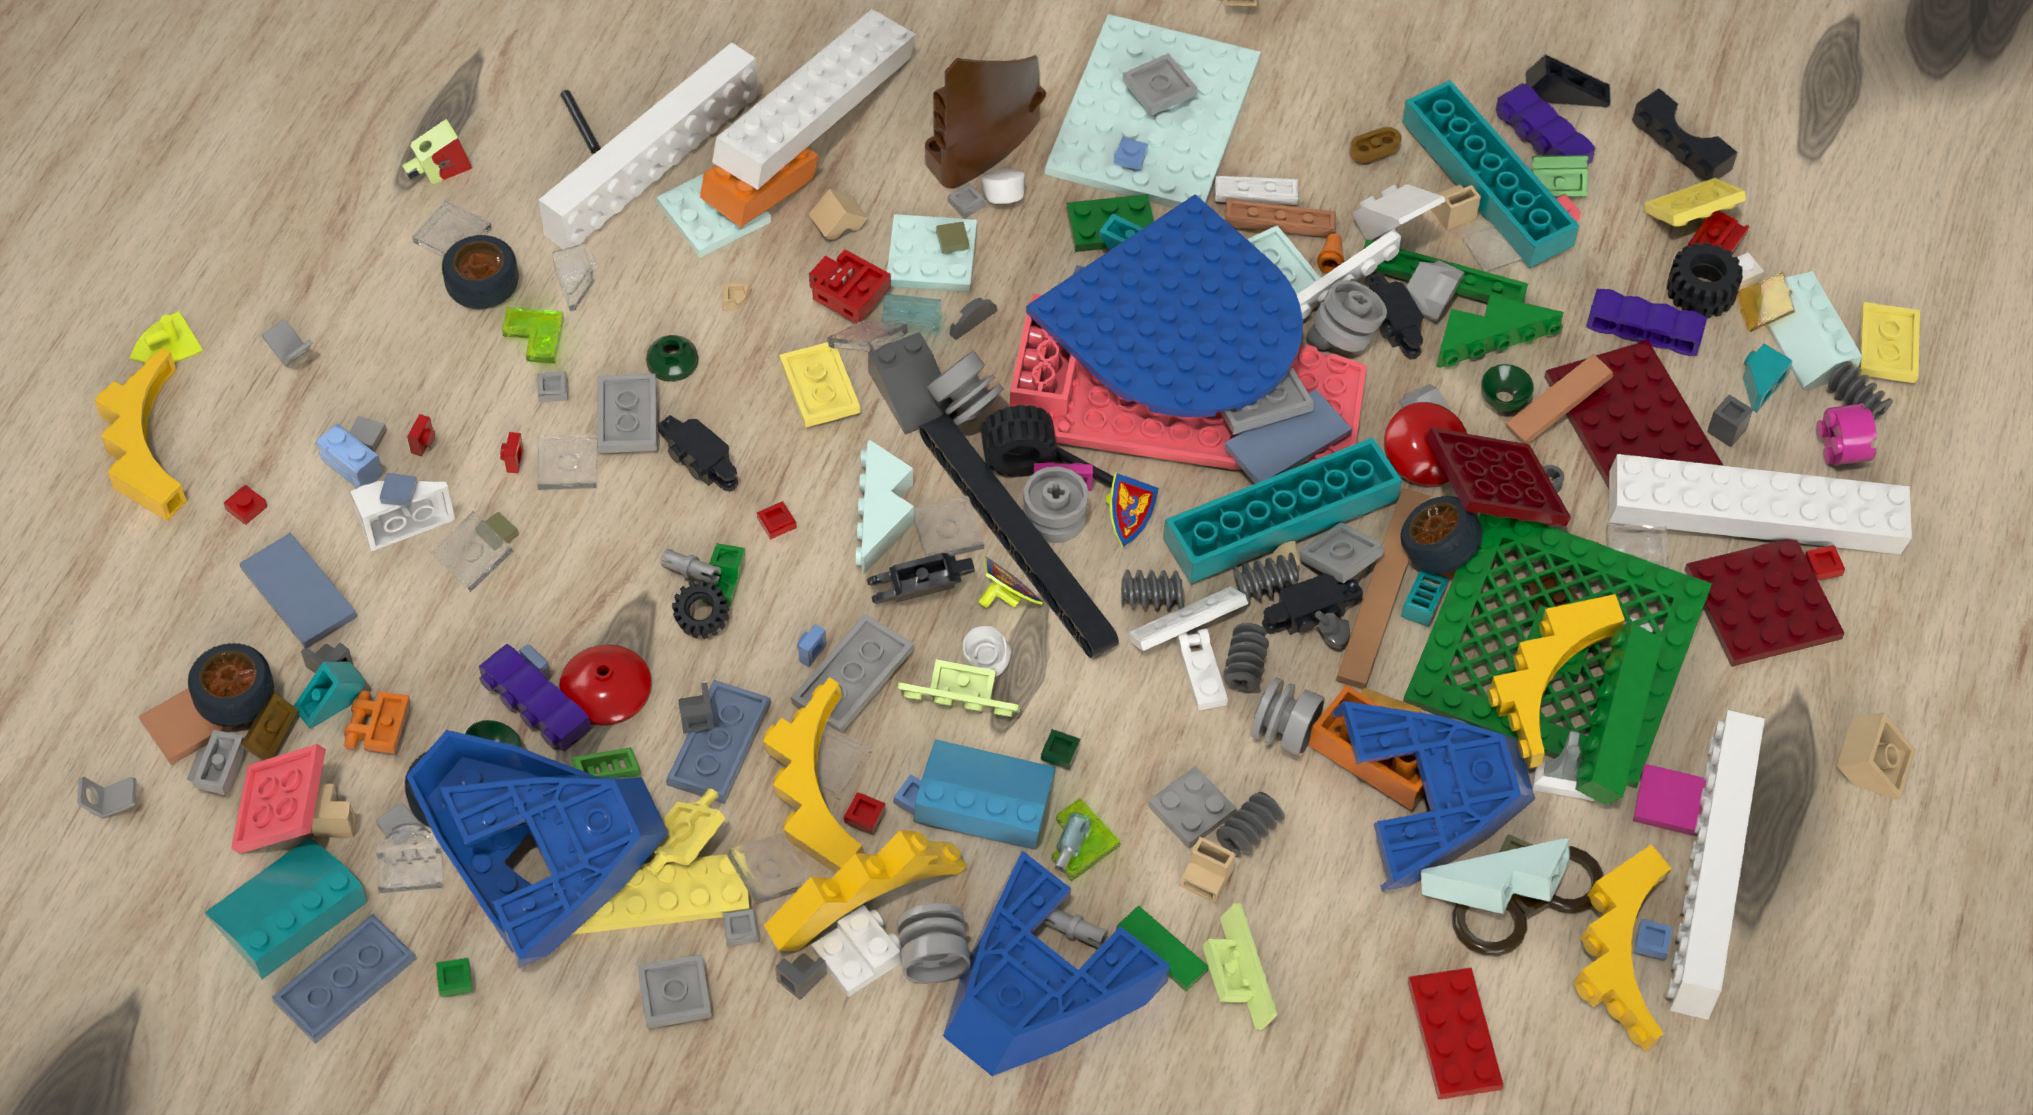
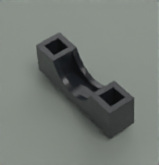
M1660 88L1636 103L1632 122L1653 138L1658 145L1670 152L1679 162H1682L1692 170L1697 177L1704 181L1713 178L1720 179L1733 169L1738 152L1719 136L1701 138L1690 135L1681 129L1675 119L1678 103Z

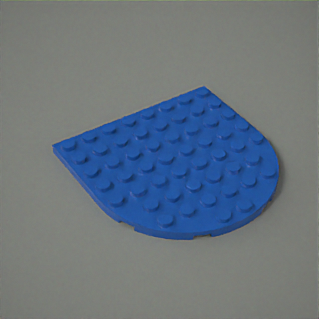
M1196 194L1026 306V313L1114 394L1128 402L1133 400L1148 406L1149 411L1178 417L1216 416V412L1232 408L1236 411L1265 397L1287 376L1288 370L1298 356L1303 330L1302 311L1298 297L1283 272Z

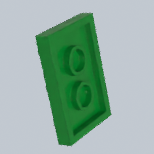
M1148 194L1066 203L1075 252L1109 249L1100 238L1099 231L1112 213L1142 228L1154 222Z

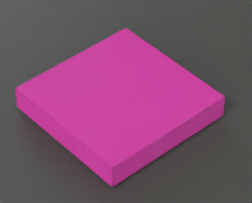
M1645 764L1641 774L1633 821L1695 836L1697 817L1700 814L1701 808L1699 806L1701 792L1705 786L1704 778Z

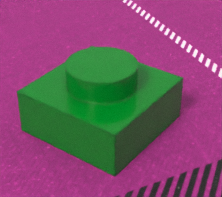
M469 958L436 962L440 997L473 992Z

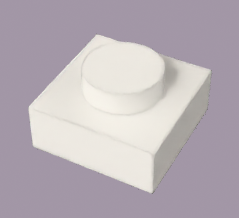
M1749 252L1737 257L1740 261L1739 265L1743 268L1740 288L1762 279L1764 270Z

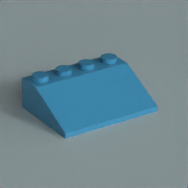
M935 739L916 798L913 822L1035 850L1056 767Z

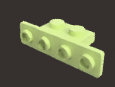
M937 659L930 688L899 682L897 687L900 691H904L903 697L922 700V695L934 697V703L948 706L952 705V701L964 703L963 708L974 711H982V706L994 708L993 714L1012 717V712L1020 713L1021 708L1017 704L991 700L996 670Z
M1234 903L1220 917L1226 939H1208L1202 947L1219 1001L1247 1002L1255 1029L1263 1030L1277 1016L1276 1007L1242 904Z

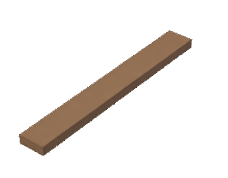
M1406 488L1401 489L1383 541L1385 554L1376 561L1337 673L1336 681L1361 689L1366 688L1410 559L1401 543V529L1409 514L1420 504L1430 500L1429 495Z

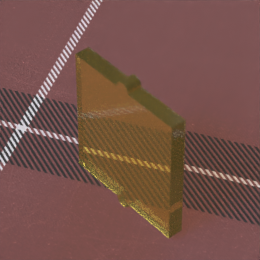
M1779 272L1738 291L1742 307L1740 313L1744 315L1750 332L1795 312L1791 298L1792 290L1788 288L1783 272Z

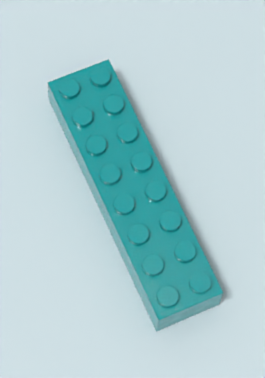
M1451 80L1406 100L1402 119L1403 124L1457 185L1461 184L1463 188L1472 185L1481 196L1478 210L1529 268L1575 245L1579 224Z
M1372 437L1165 519L1163 540L1189 583L1192 584L1274 551L1286 542L1299 541L1334 527L1340 522H1346L1396 502L1399 498L1402 480Z

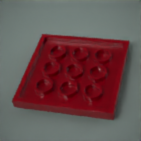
M1430 428L1426 438L1465 511L1490 514L1500 518H1515L1525 522L1534 521L1546 525L1567 526L1571 516L1530 444Z
M1785 539L1686 564L1684 570L1687 575L1712 583L1703 609L1731 667L1842 640L1844 636V631L1797 540Z

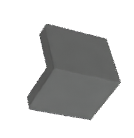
M1729 394L1714 410L1707 432L1724 444L1732 447L1747 430L1754 409Z
M341 643L334 648L324 644L316 653L307 647L301 651L305 666L314 673L317 672L324 661L351 662L353 665L349 648Z
M701 683L702 695L680 698L678 700L683 733L714 729L707 683Z
M802 953L792 963L784 958L775 966L777 982L799 1000L827 975L826 961L822 957L813 961L805 953Z

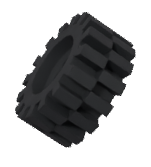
M699 580V584L691 581L688 588H685L683 585L680 588V595L676 593L674 597L676 602L672 603L673 616L679 627L682 628L684 633L687 635L691 634L693 638L697 639L698 636L706 639L708 634L711 633L713 636L717 635V629L721 628L723 630L725 627L724 621H728V611H730L722 590L719 587L716 588L712 582L706 584L704 580ZM699 599L708 600L712 604L711 614L703 620L694 619L690 615L691 605Z

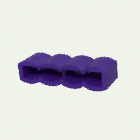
M1521 83L1498 97L1495 110L1499 119L1514 126L1517 135L1532 143L1538 154L1542 156L1587 155V165L1593 161L1596 148L1586 136L1577 132L1568 120L1559 116L1549 103L1540 99L1531 87Z
M1596 289L1586 327L1598 333L1614 334L1629 341L1643 342L1649 340L1652 347L1669 348L1681 355L1697 356L1707 317L1695 311H1679L1665 303H1651L1639 296H1623L1612 289Z
M506 643L479 665L481 674L479 679L482 685L488 691L494 690L500 694L502 703L509 710L515 709L521 713V719L529 728L535 727L541 731L543 740L550 747L556 746L564 751L591 729L588 715L509 644Z

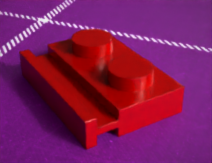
M1718 210L1712 212V215L1706 218L1688 242V245L1692 247L1693 243L1699 242L1701 245H1704L1705 242H1709L1712 246L1718 244L1723 246V250H1730L1733 253L1747 235L1750 226L1745 225L1744 227L1738 224V220Z

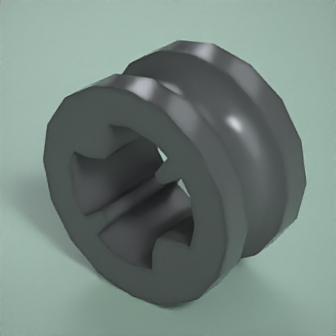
M1554 465L1543 466L1547 476L1552 477V481L1555 479V482L1552 484L1558 493L1564 481L1563 471Z

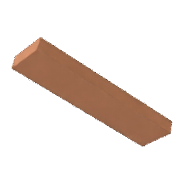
M1226 199L1224 220L1232 227L1268 230L1278 225L1284 233L1327 237L1330 234H1335L1336 211Z
M1592 354L1508 420L1506 428L1522 443H1530L1613 377V371Z

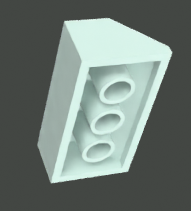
M1813 271L1785 278L1755 301L1754 305L1781 353L1793 360L1790 368L1802 390L1828 384L1835 371L1848 362L1852 361L1853 363L1850 370L1859 367L1862 355Z

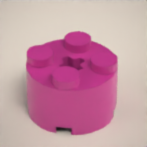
M1865 404L1827 408L1823 419L1817 421V434L1820 438L1823 437L1825 447L1823 457L1826 464L1843 465L1871 461L1875 457L1876 448H1871V440L1877 439L1876 425L1870 409H1863Z

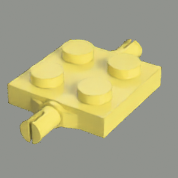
M708 788L701 799L693 803L677 801L664 817L663 822L668 834L650 855V857L654 858L645 868L650 875L656 877L665 863L668 862L690 865L708 840L716 833L725 817L720 810L709 808L719 797L715 790Z

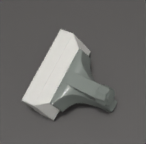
M1569 731L1565 746L1557 758L1553 760L1543 759L1541 766L1535 767L1533 791L1594 801L1589 796L1575 790L1578 780L1576 772L1582 763L1579 748L1580 733L1578 731Z

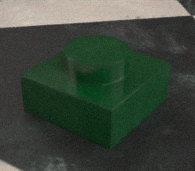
M1051 729L1041 752V760L1070 770L1080 747L1081 739Z

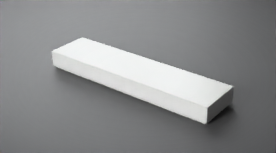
M1230 586L1128 633L1130 643L1145 651L1247 605L1246 595Z

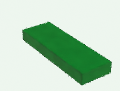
M1139 905L1117 924L1116 930L1121 926L1170 964L1169 977L1186 992L1208 972L1209 966Z

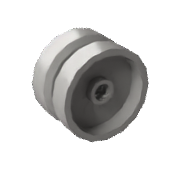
M1340 280L1335 282L1329 289L1325 301L1320 304L1314 314L1313 322L1316 330L1332 345L1352 352L1363 351L1372 341L1375 331L1380 328L1385 320L1387 309L1381 298L1368 287L1355 281Z
M1046 467L1035 472L1027 480L1023 490V512L1047 542L1061 543L1077 537L1084 529L1088 512L1089 496L1087 485L1080 475L1071 469L1063 467Z

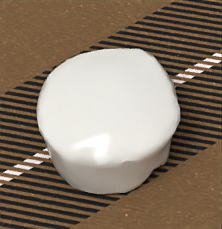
M998 169L983 175L984 198L994 204H1007L1021 200L1024 195L1025 173L1016 169Z
M992 626L974 627L966 634L963 640L962 649L965 665L996 670V676L1002 674L1008 666L1012 650L1005 636Z

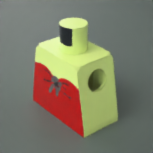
M447 119L411 143L410 146L416 158L402 165L410 180L425 173L431 184H436L472 169L467 155Z

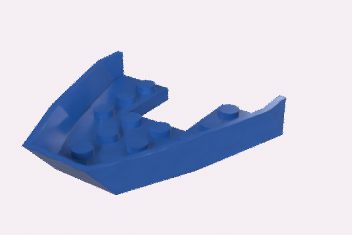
M1344 701L1333 711L1334 718L1344 716L1357 764L1415 754L1428 800L1430 812L1377 821L1373 824L1388 880L1380 885L1382 891L1412 886L1421 880L1422 869L1448 864L1488 840L1536 799L1524 758L1520 757L1517 739L1439 715Z
M446 730L406 777L436 840L513 953L514 951L492 906V902L531 885L505 864L531 832L526 822H523L465 847L446 804L440 800L439 787L548 776L595 775L518 746Z
M562 775L439 787L440 800L446 804L465 847L526 822L551 875L492 902V906L516 955L518 968H522L550 955L628 883L668 834L666 826L642 777Z
M1023 850L1002 886L970 954V968L965 974L960 976L943 1034L945 1039L991 1076L1061 1051L1148 1004L1168 982L1170 964L1121 926L1079 970L1032 933L1070 895L1071 888Z

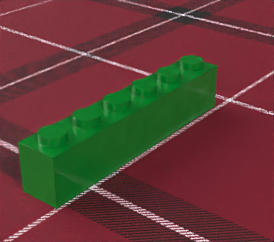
M1635 623L1617 630L1612 636L1610 657L1604 665V680L1597 692V697L1599 698L1597 707L1590 719L1592 724L1591 730L1583 745L1585 750L1584 757L1576 772L1578 780L1575 790L1604 805H1608L1624 796L1663 641L1661 637Z

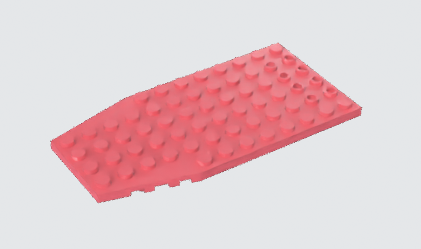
M1033 293L1032 302L1042 295ZM1026 314L1010 389L1009 406L1033 405L1036 408L1044 409L1052 417L1056 443L1232 470L1242 469L1224 449L1225 442L1241 433L1233 435L1220 411L1216 412V416L1178 417L1149 411L1148 406L1133 400L1128 402L1105 387L1038 323ZM1308 344L1306 347L1300 345L1298 356L1292 364L1294 371L1307 392L1310 393L1317 389L1352 428L1351 435L1301 465L1356 444L1367 368L1365 364L1334 353L1330 355L1317 351V347Z

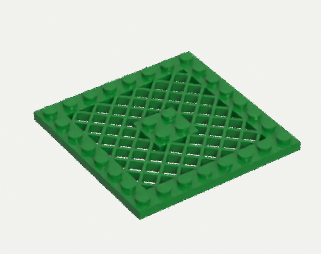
M1480 513L1478 520L1483 530L1481 545L1475 555L1456 570L1404 695L1403 702L1422 708V710L1449 719H1458L1467 724L1519 740L1517 732L1512 731L1510 728L1508 715L1498 716L1496 708L1490 706L1488 696L1482 686L1491 683L1493 676L1517 672L1512 654L1517 652L1520 642L1542 638L1539 623L1543 620L1545 609L1555 607L1551 600L1553 595L1563 592L1566 603L1571 604L1616 594L1626 623L1623 625V628L1631 623H1635L1638 626L1649 623L1653 630L1652 633L1663 639L1626 784L1636 789L1712 583L1540 522H1525L1515 518H1500ZM1515 550L1519 559L1508 563L1504 553ZM1525 551L1532 553V555L1527 556ZM1496 557L1500 566L1491 569ZM1543 560L1548 569L1536 573L1532 564ZM1553 561L1558 562L1561 565L1555 566ZM1524 567L1529 576L1517 580L1513 571ZM1571 570L1576 580L1565 583L1560 574ZM1581 571L1589 573L1590 575L1584 576ZM1505 574L1510 583L1498 587L1494 577ZM1553 575L1557 587L1546 590L1540 579L1551 578ZM1600 580L1605 590L1593 593L1589 584ZM1486 581L1491 590L1481 593ZM1610 581H1611V582H1614V583H1617V584H1619V585L1612 586V584L1610 583ZM1534 582L1539 593L1526 597L1522 588ZM1581 587L1586 597L1574 600L1569 589L1574 590ZM1515 591L1519 600L1507 604L1503 595ZM1629 591L1633 600L1622 604L1617 594ZM1639 592L1645 593L1647 595L1641 597ZM1495 598L1500 607L1488 611L1484 602ZM1543 601L1545 606L1540 605L1536 614L1531 605L1535 604V602ZM1657 601L1662 611L1651 614L1646 604ZM1477 606L1481 614L1471 618L1474 608ZM1524 608L1529 618L1517 622L1512 612ZM1638 608L1643 618L1632 621L1627 611ZM1505 615L1509 625L1498 629L1493 619ZM1666 618L1661 631L1656 622ZM1485 622L1490 632L1478 636L1474 626ZM1532 626L1526 639L1521 629ZM1465 630H1467L1471 639L1461 642ZM1514 632L1519 642L1507 646L1502 636ZM1612 637L1590 645L1596 656L1585 660L1590 648L1588 646L1570 658L1557 671L1550 682L1562 678L1567 688L1555 692L1549 682L1545 690L1547 695L1542 697L1540 707L1552 703L1557 713L1545 717L1540 708L1539 725L1545 751L1544 755L1554 759L1557 758L1565 746L1569 731L1572 730L1580 733L1579 748L1581 751L1580 756L1583 760L1585 753L1583 745L1588 737L1584 734L1590 732L1592 726L1589 710L1597 707L1599 699L1597 697L1598 685L1603 683L1605 676L1603 674L1594 678L1589 667L1600 664L1604 670V665L1610 657L1611 650L1603 653L1598 643L1608 639L1611 641ZM1495 639L1499 650L1487 653L1483 643ZM1476 647L1480 656L1468 660L1464 650ZM1456 654L1461 663L1451 667ZM1504 657L1509 667L1497 671L1492 661ZM1485 664L1490 674L1478 678L1473 668ZM1465 671L1470 681L1458 685L1453 675ZM1581 671L1586 681L1574 685L1572 679L1577 680ZM1475 689L1478 695H1475L1467 691ZM1591 689L1596 699L1584 703L1579 692ZM1572 696L1577 706L1565 710L1560 699ZM1581 714L1586 724L1574 728L1570 717ZM1562 721L1565 727H1562L1554 723Z

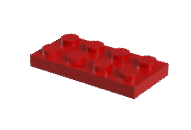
M1472 967L1409 976L1407 983L1438 1100L1502 1090L1504 1083Z

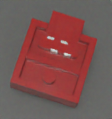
M844 249L837 257V261L826 255L809 273V285L812 289L813 300L859 325L891 289V274Z

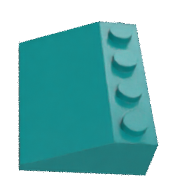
M308 837L215 904L205 914L257 975L264 979L366 904L367 899L362 884L346 866L315 840Z

